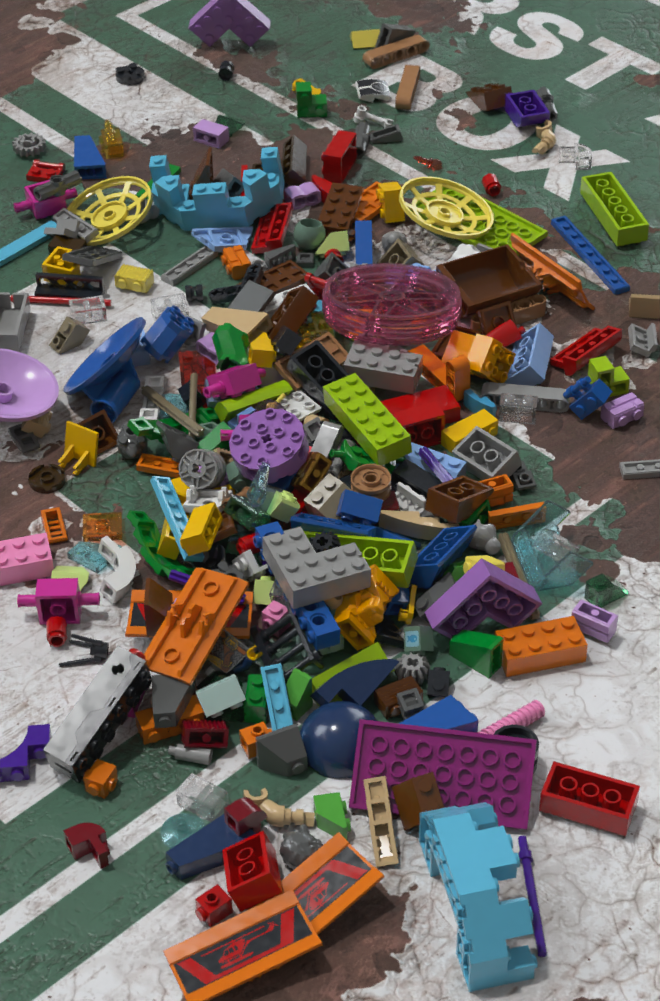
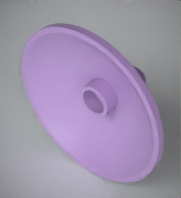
M0 348V422L28 421L49 412L54 407L59 393L58 382L54 374L43 363L29 355Z

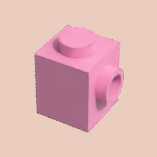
M273 600L261 612L262 629L269 628L288 614L287 607ZM291 622L273 635L279 638L291 626Z

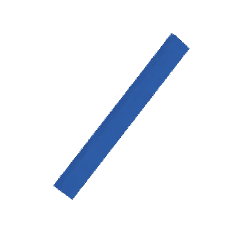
M566 216L551 219V225L614 295L630 291V285Z

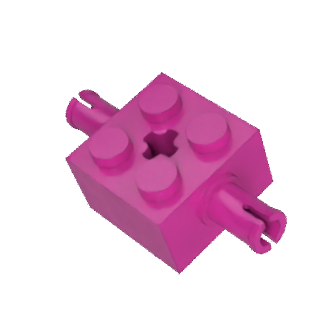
M50 180L25 186L26 201L13 203L16 213L30 210L36 219L45 218L56 214L62 208H66V200L76 198L78 196L77 190L74 187L66 190L63 196H51L39 202L34 195L33 189Z
M256 363L234 366L207 376L209 386L203 388V394L206 398L220 397L221 399L241 396L244 391L251 392L256 390L255 386L262 384L260 378L266 376V371L264 367L257 368Z
M78 578L37 579L35 594H18L17 605L18 608L36 607L40 625H46L47 620L54 616L63 617L67 624H80L82 605L100 606V593H82L79 589Z

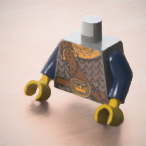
M224 629L207 657L211 664L204 673L212 679H215L221 670L228 675L239 674L249 670L256 659L261 657L263 653L255 654L254 649L257 647L256 645L248 648Z

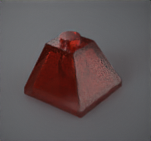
M197 351L178 352L181 386L190 380L191 373H197V385L200 388H204L207 376L216 373L215 363Z

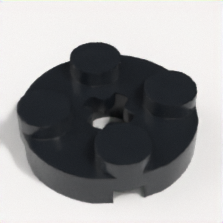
M136 63L116 68V81L124 85L125 82L129 85H137L143 82V78H145L144 69L137 66Z

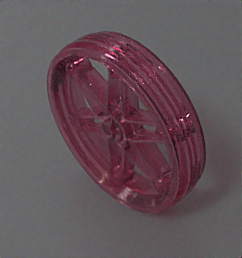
M376 263L350 267L332 275L326 281L322 292V311L326 323L333 330L346 337L367 343L404 346L436 341L452 333L456 329L461 317L462 297L457 284L443 274L418 266Z

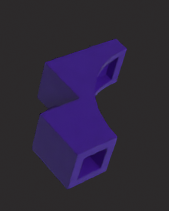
M50 724L28 726L27 734L19 747L0 759V782L30 780V760L46 758L43 749L52 738Z

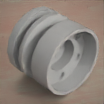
M193 449L186 452L181 458L179 475L188 487L195 485L196 489H213L224 481L226 464L223 457L215 451Z

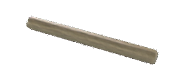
M142 386V395L196 437L204 436L205 429L150 386Z
M500 533L498 540L501 543L506 561H513L519 579L528 584L508 533ZM538 608L529 616L531 620L540 618Z

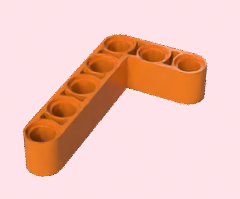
M424 344L407 351L423 355V372L421 375L434 387L447 385L457 402L464 399V391L470 389V363L464 354L448 360L445 365Z

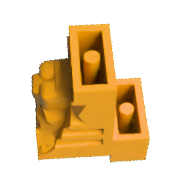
M453 330L441 361L446 365L448 360L464 354L470 363V375H476L481 379L494 383H505L516 353L502 346L503 344L494 338L481 334L474 336Z
M376 564L369 566L371 568V586L342 595L343 602L336 609L334 619L340 628V633L357 651L374 644L376 638L374 625L383 621L386 604L399 593L396 585Z

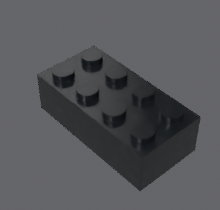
M316 340L291 356L286 369L332 420H335L337 417L324 402L323 386L342 379L349 374L324 346Z

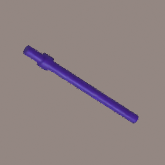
M519 836L518 844L520 851L518 856L523 867L529 906L533 912L532 925L538 957L547 956L531 865L533 861L532 852L528 848L527 837Z

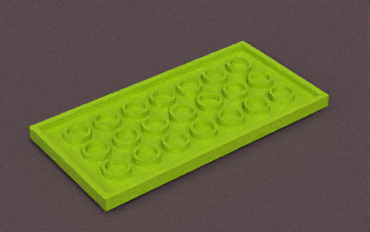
M442 187V194L452 196L460 201L466 197L454 190ZM429 197V198H425V199L429 202L430 200H433V199H436V198H435V197ZM483 198L493 212L494 221L491 229L487 234L479 238L458 240L465 244L474 245L476 248L478 243L491 248L508 244L512 248L510 234L513 232L531 246H534L548 236V231ZM472 200L467 204L476 216L485 215L481 208ZM418 201L416 207L425 210L426 206L422 202ZM462 208L461 210L464 216H469V214ZM419 213L424 220H428L426 215ZM487 220L477 221L474 230H485ZM462 221L461 224L469 228L472 222ZM432 224L433 226L444 230L442 226ZM457 227L451 228V231H463Z

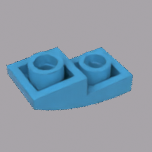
M471 389L464 391L463 405L474 414L485 409L494 417L496 416L497 408L494 402H491L486 396L480 398Z

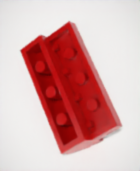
M292 202L276 204L275 210H271L260 218L251 246L252 254H263L283 246L293 212Z
M607 326L604 329L594 328L550 358V363L552 366L564 369L566 376H571L588 365L589 359L599 357L618 344L622 339V329Z

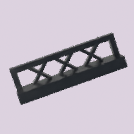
M36 272L35 275L37 283L34 292L35 296L86 299L98 297V299H103L105 293L102 276ZM41 278L47 279L50 283H41ZM57 280H64L66 284L61 285ZM80 281L83 285L77 286L73 282ZM99 282V287H93L90 283Z

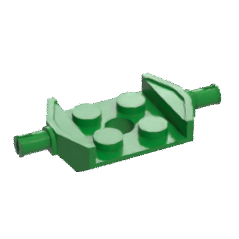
M347 440L343 441L340 450H330L331 458H341L349 470H355L364 464H376L363 448L357 446L350 447ZM403 456L382 466L392 474L396 463L401 464L406 458Z

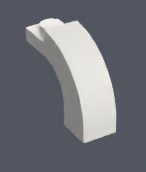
M105 536L101 538L98 552L113 566L115 572L103 578L100 592L114 604L122 599L130 590L136 570V563L132 552L126 545L119 548L116 542Z

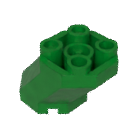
M230 323L219 325L212 336L219 361L216 368L217 370L220 368L221 371L234 366L249 364V353L247 350L250 344L248 341L249 336Z

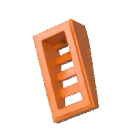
M60 507L41 510V520L44 531L47 533L49 544L68 541ZM62 534V536L51 538V536Z

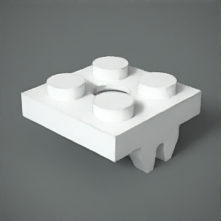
M190 485V489L186 490V502L183 504V509L185 512L192 513L196 507L209 504V502H215L221 513L224 510L222 506L225 505L222 504V501L233 496V490H228L227 487H221V490L196 489L195 485Z

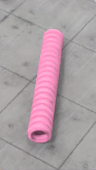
M533 700L531 703L522 706L477 733L494 734L501 727L512 724L526 727L545 716L544 706L538 700Z

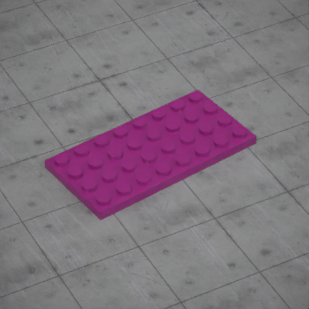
M360 719L349 808L368 811L363 780L386 776L392 814H399L391 787L408 779L433 772L444 808L451 806L463 807L486 802L493 805V810L498 818V826L527 830L537 740Z

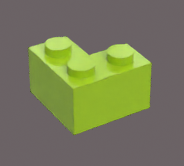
M607 356L589 359L588 376L591 378L590 384L601 379L612 390L609 397L628 393L630 378L621 366L613 367Z

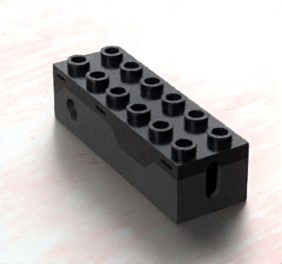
M117 645L43 749L51 768L80 783L85 772L91 768L94 761L100 759L106 744L114 739L115 731L120 725L125 723L129 711L137 706L143 691H147L152 683L145 655L135 648L127 651Z

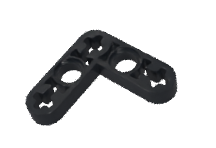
M255 263L247 268L242 284L211 290L208 294L213 304L232 302L248 280L260 285L264 274L261 264Z

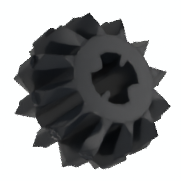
M323 530L321 534L315 533V537L309 538L316 553L341 546L339 537L334 535L332 531L326 534Z

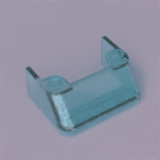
M547 500L513 534L511 539L527 582L536 591L571 586L593 565L592 561L572 551H569L558 562L552 546L560 538L558 525L571 512L550 500Z

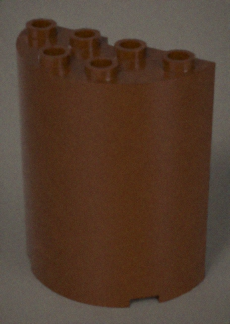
M508 244L436 265L438 285L441 284L444 293L441 295L450 313L458 319L470 317L479 310L507 301L511 303L537 295L542 289L540 280L533 275V272L528 267H525L524 261L518 257L515 250Z

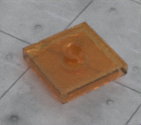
M122 512L83 514V542L101 541V538L108 536L112 541L122 540Z

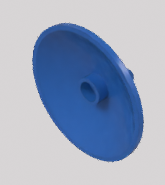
M138 317L112 334L83 361L66 382L63 388L66 395L83 391L93 401L90 405L92 415L104 409L110 421L114 423L139 390L140 380L131 357L139 344L142 331L146 325L144 318Z

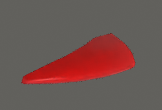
M510 319L485 336L496 339L505 347L522 339L521 334L526 331L523 326L517 328Z

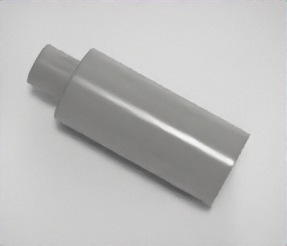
M177 744L176 747L169 746L168 754L175 755L177 760L210 765L213 750L206 748H184L183 744Z

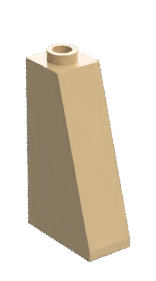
M212 307L201 317L203 323L206 324L205 328L207 331L215 333L219 325L230 323L248 334L249 343L263 332L267 333L273 327L268 313Z

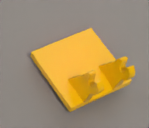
M67 421L64 454L58 460V463H61L58 466L64 468L73 458L78 459V462L73 467L75 469L74 475H79L81 470L87 465L95 467L99 433Z

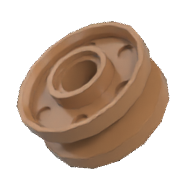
M361 465L353 470L351 474V490L384 501L391 494V474L388 469L381 465Z

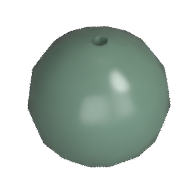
M311 218L301 219L293 230L296 244L305 250L318 248L326 236L323 224Z

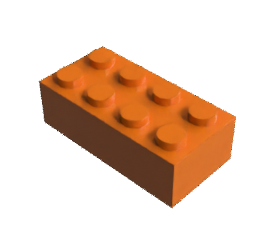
M574 616L495 631L496 636L504 638L502 668L506 677L586 662L588 644Z

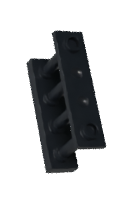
M289 601L285 602L289 613L269 628L261 629L256 624L250 628V633L258 652L263 653L261 659L264 666L281 663L283 668L285 663L303 650H306L308 656L287 672H283L285 684L295 668L302 671L312 663L321 670L325 668L321 660L323 655L319 650L316 651L312 643L308 642L306 631L301 629L297 615H293ZM293 621L295 627L271 644V636ZM299 635L301 642L277 658V650Z

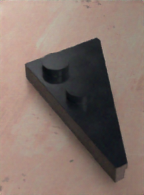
M383 614V621L374 625L376 632L375 641L382 645L388 644L404 649V639L400 636L402 630L387 615Z

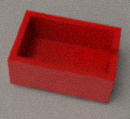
M338 130L336 135L333 136L331 143L327 145V149L321 156V161H323V179L332 183H343L357 160V148H355L357 145L356 133Z

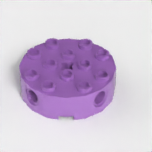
M267 408L254 412L240 420L233 430L229 441L230 452L236 467L243 477L256 483H273L286 475H293L305 463L309 452L303 424L294 414L283 409Z

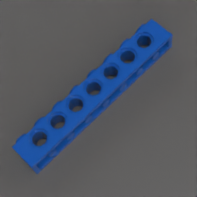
M278 521L255 527L253 542L255 547L260 549L263 561L266 560L263 556L262 537L279 532L281 535L284 534ZM268 565V570H269L270 574H273V572L271 571V569H270V567H269V565ZM275 578L276 584H277L278 588H280V585H279L278 581H277L276 578ZM283 592V596H284L285 601H288L287 597L285 596V594H284V592ZM324 601L293 609L291 606L293 615H297L301 629L306 631L308 642L313 644L316 651L340 644V628Z

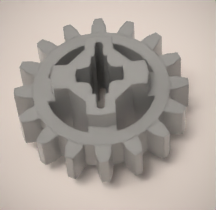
M24 133L23 135H18L19 138H14V141H12L13 152L20 154V156L40 155V152H44V149H46L45 138L42 135L38 136V133H30L29 135Z

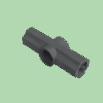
M540 87V89L536 90V93L549 110V120L553 122L558 116L554 105V97L546 87Z
M360 122L355 130L357 140L355 148H357V158L359 159L365 155L366 147L369 146L370 126L366 122Z
M76 170L63 176L54 175L50 178L49 182L35 187L33 192L39 202L51 196L60 197L65 195L67 189L82 183V178Z

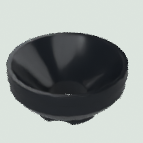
M215 542L209 551L203 552L204 559L202 562L191 561L194 569H217L220 562L226 561V551L220 543ZM212 560L217 561L213 567H207L208 562Z

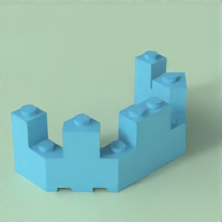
M278 147L262 148L261 162L263 171L260 169L243 170L242 182L245 196L229 197L226 182L200 183L193 186V200H189L190 184H181L179 175H171L167 155L151 156L149 168L153 180L152 195L154 205L159 208L160 215H165L167 220L173 224H178L184 231L200 228L249 227L254 223L253 220L258 217L262 218L271 211L270 209L273 206L283 203L285 181Z
M484 802L463 807L451 806L421 812L419 818V843L430 876L441 875L457 922L456 955L468 991L473 992L534 979L535 968H538L535 954H531L529 946L525 945L509 949V946L506 945L505 939L534 934L531 921L533 920V912L528 904V899L524 897L499 902L497 894L499 892L498 881L516 878L517 867H520V860L518 854L512 850L513 841L511 835L506 834L504 826H498V818L493 810V805Z

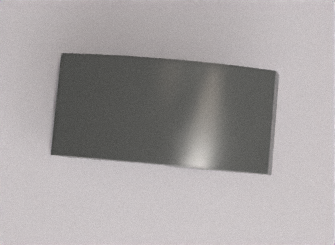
M521 461L522 465L509 477L518 491L537 486L531 470H527L524 461Z

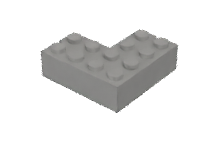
M0 292V348L20 352L31 310L29 294L13 293L14 308H12L10 292Z
M363 322L343 364V369L349 375L356 373L366 386L414 394L423 372V355L395 350L397 346V327L388 325L378 327V324Z
M301 527L286 530L282 535L279 532L262 537L263 556L293 609L371 586V568L365 558L362 557V553L355 542L316 553Z

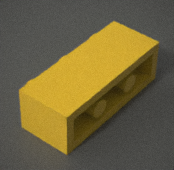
M482 409L441 430V445L452 453V450L476 426L495 436L498 434V419L487 410Z
M215 502L193 509L180 538V545L188 556L210 550L223 519Z

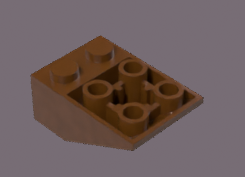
M499 83L485 84L484 87H472L471 91H466V94L476 106L484 111L504 107L506 94L512 93L511 86Z

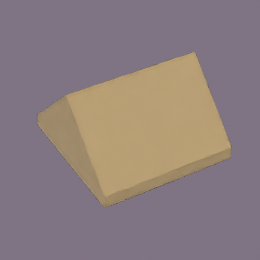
M631 294L629 298V317L660 319V296Z

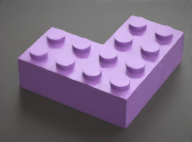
M210 0L190 19L188 29L209 47L228 29L251 47L270 29L271 20L248 0Z
M481 558L425 611V615L433 630L451 639L452 636L457 635L462 629L473 631L487 617L509 628L517 627L541 606L542 602L533 586Z

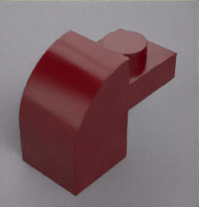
M248 797L240 798L224 808L225 823L238 836H241L250 829L256 834L261 832V822L267 818V814Z
M80 823L63 830L65 844L74 860L92 853L100 869L109 866L108 855H110V850L108 848L106 831L101 826L94 823Z

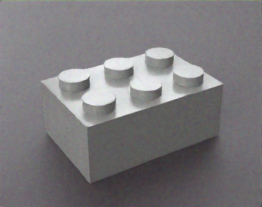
M478 426L452 450L455 458L467 462L466 470L481 480L507 474L510 477L522 465L517 450Z

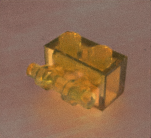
M106 119L104 129H101V136H98L101 152L105 153L106 159L124 157L123 141L119 127L114 128L113 123Z
M328 310L311 313L312 323H305L299 328L302 334V342L305 345L327 332L334 336Z

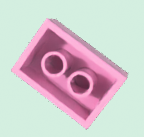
M47 533L0 541V586L51 577L54 566Z

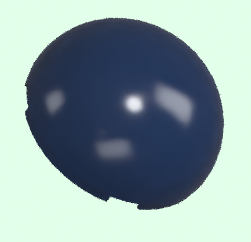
M347 701L330 702L315 709L305 719L300 729V735L307 754V766L318 771L320 775L329 778H352L360 719L377 721L375 716L366 708Z

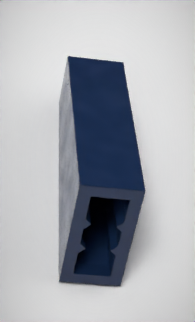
M223 814L166 852V868L170 874H175L180 880L224 865L223 849L256 833L250 829L241 836H238L225 823V816Z

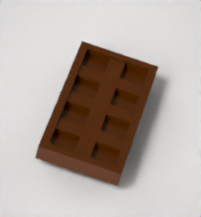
M332 183L318 219L323 224L325 231H347L349 233L364 193V187Z
M288 260L264 271L260 285L278 294L306 283L304 277L307 272L292 260Z

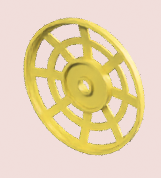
M119 176L101 181L89 187L70 203L67 210L80 216L84 221L86 218L91 219L92 226L98 229L100 234L89 241L87 246L101 245L116 240L134 229L148 214L153 202V195L148 184L142 179L132 176ZM117 185H125L123 192L113 193L104 197L102 190ZM131 185H136L146 192L138 198L136 195L129 193ZM94 194L97 195L99 200L91 204L85 211L77 209ZM148 197L147 205L140 214L141 202ZM114 198H120L119 201H118V200H115V201L107 202L108 200H111V199H114ZM126 198L135 201L129 206H126L124 203ZM101 204V206L98 207L93 213H90L94 208ZM137 206L135 215L129 216V211ZM125 221H130L123 228L119 229V226H121ZM113 230L114 232L108 235L101 236L104 232Z
M417 177L404 183L399 193V202L404 212L418 225L433 233L454 239H475L487 234L493 225V212L487 202L477 193L457 182L438 177ZM434 185L436 192L420 194L415 187ZM442 187L454 190L466 197L460 201L452 196L442 194ZM409 189L415 195L412 204L405 202L403 199L404 194ZM435 197L436 199L428 202L425 198ZM472 200L481 208L485 215L476 216L467 204ZM418 201L426 206L425 210L416 207ZM463 208L469 216H464L461 209ZM419 213L426 215L428 220H424ZM487 220L485 230H474L477 221ZM462 221L472 222L469 228L461 223ZM432 224L442 226V227L444 228V230H443V229H440V228H437V227L433 226ZM457 227L463 231H451V228Z

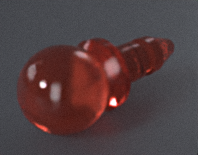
M421 156L413 157L417 162L427 165V168L432 170H440L442 168V162L439 159L430 157L428 160Z

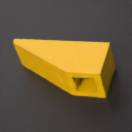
M263 332L250 343L248 362L249 364L256 363L257 367L272 368V363L276 361V351H274V346L271 345V339L268 338L267 333Z

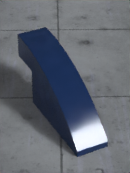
M378 659L351 666L319 686L310 697L322 706L329 703L337 694L343 701L361 706L399 661L397 659Z

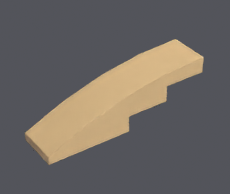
M381 510L379 527L398 534L431 541L444 528L459 527V524L440 523L439 518L420 517L419 511Z
M386 776L364 779L376 868L399 864Z

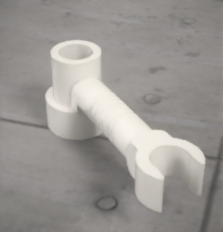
M362 105L358 106L353 121L357 124L369 119L381 124L384 128L392 126L394 122L392 119L380 118L366 112V107Z

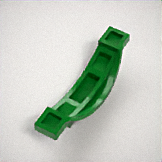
M214 408L196 409V423L203 424L212 421L216 424L221 423ZM143 416L129 420L127 426L138 437L146 436L149 440L158 439L159 442L165 444L156 425L157 420L145 419ZM172 417L159 420L188 434V430Z
M129 510L126 517L130 520L132 526L136 528L133 535L138 540V543L142 545L139 552L145 558V561L151 565L154 572L159 576H167L168 578L171 570L191 575L194 568H186L177 559L173 560L157 554L161 535L156 523L143 511Z

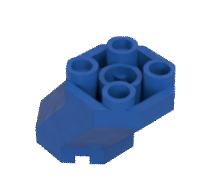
M167 306L144 334L140 342L142 344L145 342V350L159 361L165 359V363H168L193 333L194 321L188 316L185 317L177 306Z

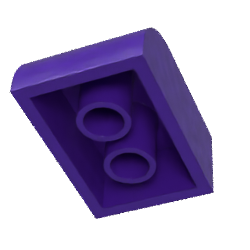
M535 90L506 94L505 111L517 128L545 123V120L550 119L549 110Z

